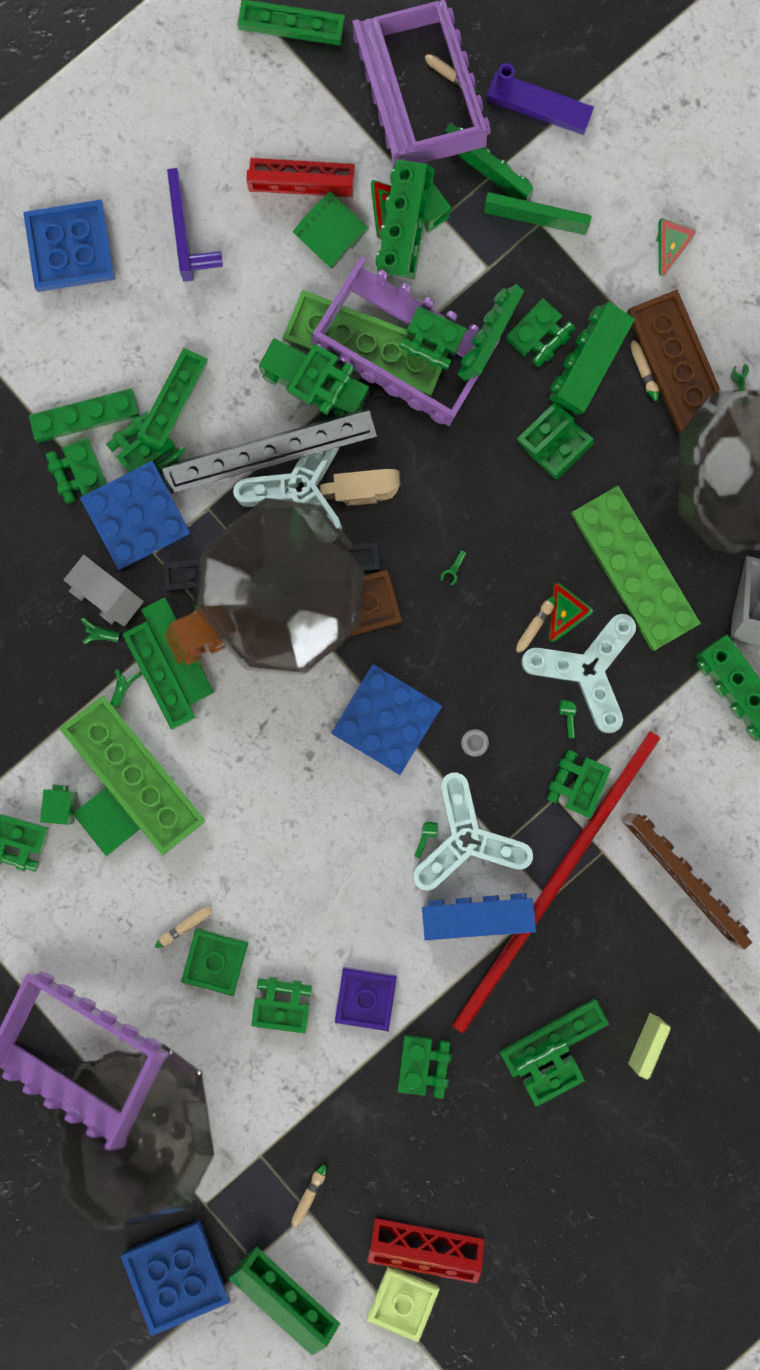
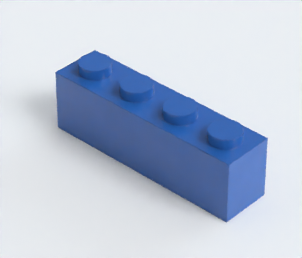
M527 893L510 894L511 900H499V895L483 896V902L472 903V897L456 898V904L445 905L444 900L428 901V906L422 907L424 940L536 932L533 898H527Z

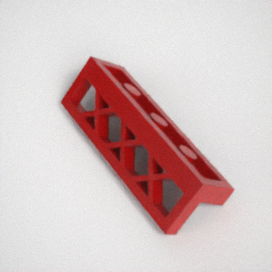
M250 158V167L247 170L246 181L249 192L326 196L329 192H332L336 197L353 198L355 164ZM256 167H267L270 171L256 170ZM286 168H289V169H294L295 172H283V171H284ZM312 170H319L322 174H315L309 172ZM338 171H341V172H349V175H335V174H336Z
M375 1218L367 1262L477 1284L482 1271L484 1239ZM379 1228L391 1230L396 1239L391 1243L379 1242ZM409 1235H417L423 1242V1245L417 1249L410 1248L404 1239ZM437 1240H442L448 1244L451 1250L445 1254L437 1253L432 1244ZM465 1245L477 1247L476 1260L465 1258L459 1249Z

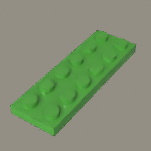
M302 290L283 335V342L310 351L313 346L311 345L313 333L333 301ZM343 305L325 335L427 396L432 397L443 368L440 366L435 368L429 365V361L418 356L414 358L407 354L408 351L399 348L403 337L410 341H413L415 337L408 334L406 329ZM425 341L421 345L433 352L437 348ZM445 351L443 356L447 358L449 353Z
M619 486L571 513L652 651L701 624Z
M104 695L59 728L60 732L162 857L206 822Z

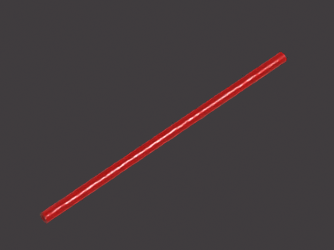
M648 732L534 902L535 925L661 738L655 733ZM531 932L512 935L452 1026L462 1033L465 1032Z

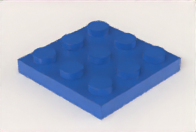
M102 199L23 212L34 288L37 292L115 280Z
M153 461L80 497L118 570L191 534Z
M373 664L331 734L398 775H401L442 705Z
M200 1220L124 1251L120 1256L151 1336L230 1303L229 1293Z

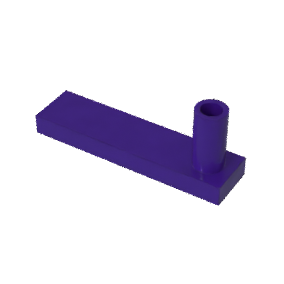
M509 63L502 64L499 67V71L495 72L487 93V101L575 133L585 134L594 106L514 78L515 70Z
M178 168L167 169L179 271L183 282L194 281L193 271L223 267L221 251L190 254L182 182Z

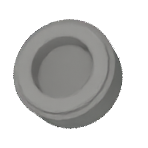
M477 729L466 732L461 740L463 751L469 756L474 757L484 754L489 745L487 735Z

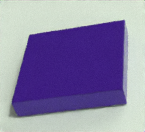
M343 967L334 1023L389 1032L397 975Z

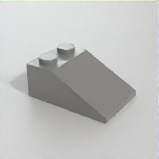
M747 556L732 615L731 639L760 646V559Z

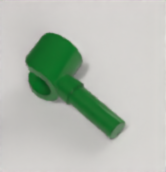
M747 364L743 365L742 374L736 372V366L733 367L730 374L731 380L737 383L741 404L748 403L745 390V379L749 373Z
M460 551L450 569L442 573L441 581L444 579L445 574L452 573L454 580L450 586L456 583V573L466 556L464 551Z
M561 700L559 714L567 715L568 738H575L574 716L576 705L572 701Z
M425 822L423 824L420 842L414 854L415 857H421L428 837H437L438 823Z

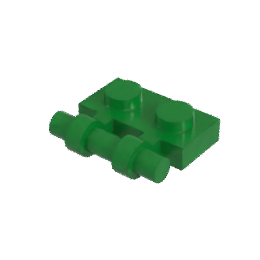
M543 298L507 335L506 340L524 356L531 350L535 351L537 355L532 359V362L537 367H540L545 361L548 362L554 356L553 352L561 344L564 345L568 342L570 335L576 328L571 322H568L563 328L556 325L561 320L562 315ZM548 333L553 336L546 345L540 342Z
M418 306L407 328V333L415 338L413 341H410L403 337L399 348L408 351L407 354L414 358L418 356L429 361V365L435 368L440 366L448 370L452 360L443 355L446 351L455 356L467 328ZM425 341L437 348L433 352L421 345Z
M314 343L290 383L287 393L310 406L316 397L321 399L323 402L318 410L328 415L331 408L337 405L339 401L338 396L344 386L347 387L350 383V376L355 368L348 363H345L342 370L335 368L338 356ZM331 377L335 382L328 392L322 387L327 378Z
M148 411L140 417L135 416L129 426L121 432H115L112 435L114 438L106 443L111 452H114L120 446L123 448V451L116 458L128 472L151 461L157 462L175 447L170 438L162 452L138 440L134 441L131 445L127 442V440L140 431L149 414Z
M87 437L63 447L62 449L66 456L64 459L59 460L55 451L46 454L49 463L47 467L50 474H54L58 484L56 487L60 496H63L66 504L76 501L73 494L74 491L80 489L84 496L107 484V480ZM71 468L75 480L68 481L64 470Z
M568 750L565 758L560 760L558 765L560 769L555 781L550 783L548 788L550 793L547 800L557 804L562 794L568 797L564 808L591 818L612 768L585 757L580 767L574 764L578 754ZM570 772L577 774L572 789L564 786Z
M0 813V865L5 863L16 866V870L25 872L30 870L36 872L39 862L31 860L30 854L31 852L42 854L50 827ZM7 846L21 849L19 856L7 853Z
M269 977V979L258 978L256 989L267 990L266 998L255 997L251 1027L306 1034L310 1004L299 1003L300 995L311 996L312 985L302 984V981L294 980L293 983L278 981V978ZM276 992L291 994V1001L275 1000Z
M404 1035L398 1092L425 1096L426 1085L434 1086L433 1097L444 1098L445 1088H448L449 1085L447 1070L448 1063H451L452 1053L450 1052L451 1042L440 1040L439 1050L431 1049L432 1038ZM429 1060L437 1061L436 1075L428 1074Z
M565 1041L555 1046L554 1044L547 1046L546 1051L533 1058L530 1055L524 1059L525 1062L516 1066L520 1077L529 1072L532 1074V1076L524 1079L523 1083L536 1107L585 1081L572 1055L561 1059L560 1056L569 1051ZM550 1061H553L554 1064L539 1071L538 1068L540 1066Z

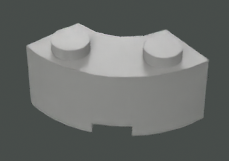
M85 555L81 557L64 579L71 586L70 593L81 601L84 598L91 601L102 610L99 615L111 624L117 621L124 627L144 602Z

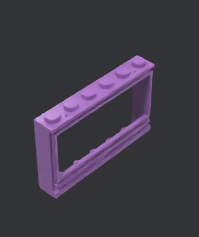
M445 0L381 15L360 22L359 19L352 21L354 41L358 43L361 61L364 60L367 82L371 83L372 99L378 107L380 125L384 126L387 148L391 149L392 167H395L396 160L425 163L486 147L487 135L490 134V124L487 117L483 118L482 99L480 95L475 94V78L473 73L468 72L469 62L466 51H461V35L459 29H454L452 8H447ZM440 22L474 127L416 142L383 36Z
M361 256L315 329L311 345L315 343L338 356V363L342 367L345 363L352 365L355 368L354 370L360 373L364 380L370 383L375 382L384 387V390L389 395L399 396L406 400L410 407L431 415L435 422L450 426L479 376L469 379L453 408L449 409L325 335L351 292H354L408 325L418 306L454 323L457 319V315L452 311H448L446 316H443L433 310L434 301L429 297H425L421 303L409 296L411 292L409 285L403 283L398 289L387 283L388 274L384 270H379L376 275L364 269L366 258ZM471 325L469 330L466 331L456 354L464 357L473 346L472 340L480 331L478 326Z
M40 971L39 974L27 973L0 1027V1068L4 1070L2 1078L8 1081L19 1080L25 1084L22 1091L26 1094H40L46 1099L43 1103L45 1107L50 1109L61 1108L66 1111L67 1114L64 1118L70 1123L82 1122L89 1127L86 1132L88 1136L93 1138L105 1137L108 1139L104 1147L107 1150L124 1148L128 1133L165 1057H168L169 1053L160 1048L162 1044L159 1041L150 1037L144 1038L138 1034V1028L126 1023L123 1025L117 1021L118 1017L112 1012L101 1011L95 1007L96 1003L91 999L80 998L75 995V990L70 986L57 984L54 982L55 978L52 975ZM41 989L148 1056L121 1113L15 1044Z

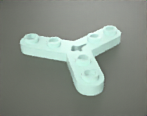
M339 447L301 457L291 474L241 479L234 486V496L238 503L244 507L295 503L315 535L321 541H335L342 532V526L317 486ZM303 482L306 487L302 488V492H297L296 488L299 483Z
M626 614L614 616L583 655L543 648H531L522 657V667L531 675L578 682L596 727L604 733L616 732L622 726L623 717L605 671L636 631L635 621ZM597 658L598 662L595 663L592 669L595 674L584 676L582 665H589Z
M459 773L447 774L441 782V791L451 835L416 867L413 874L416 886L425 891L433 890L470 855L513 869L522 870L527 868L533 860L531 848L523 842L479 829L467 779ZM466 832H471V837L474 840L480 841L481 844L469 843L467 847H463V842L459 840L460 835H465Z

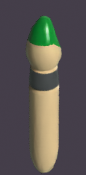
M425 55L426 62L432 68L460 86L456 71L434 55Z
M632 341L630 345L631 352L646 385V391L654 401H657L660 392L659 387L654 382L641 346L638 342Z
M554 596L542 604L540 611L517 643V652H522L528 647L543 625V622H545L547 615L553 611L556 603Z
M204 907L198 910L172 930L164 933L157 940L155 947L163 948L170 945L174 939H177L210 915L212 908Z
M325 1165L320 1166L313 1174L312 1181L308 1185L292 1217L291 1223L293 1228L298 1227L302 1223L320 1185L324 1182L326 1176Z

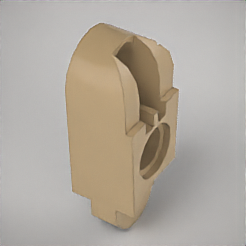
M395 469L334 474V482L319 485V491L325 499H336V501L346 503V506L375 504L379 500H387L397 494L400 486V474Z

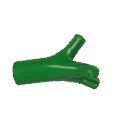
M174 447L166 458L157 462L155 466L159 473L163 472L162 468L164 465L180 461L178 459L185 452V448L181 447L178 450L177 447Z
M85 617L81 619L87 627L85 631L90 633V636L83 640L84 644L98 639L119 642L120 632L100 628L90 623Z
M119 669L115 670L117 680L110 702L112 706L120 708L124 695L130 685L142 676L140 671L126 679L125 676L121 675Z

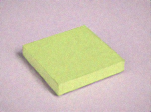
M651 1013L628 1062L639 1076L647 1080L651 1076L671 1029L661 1018Z
M387 1266L367 1315V1321L419 1343L438 1295L439 1286L398 1268Z

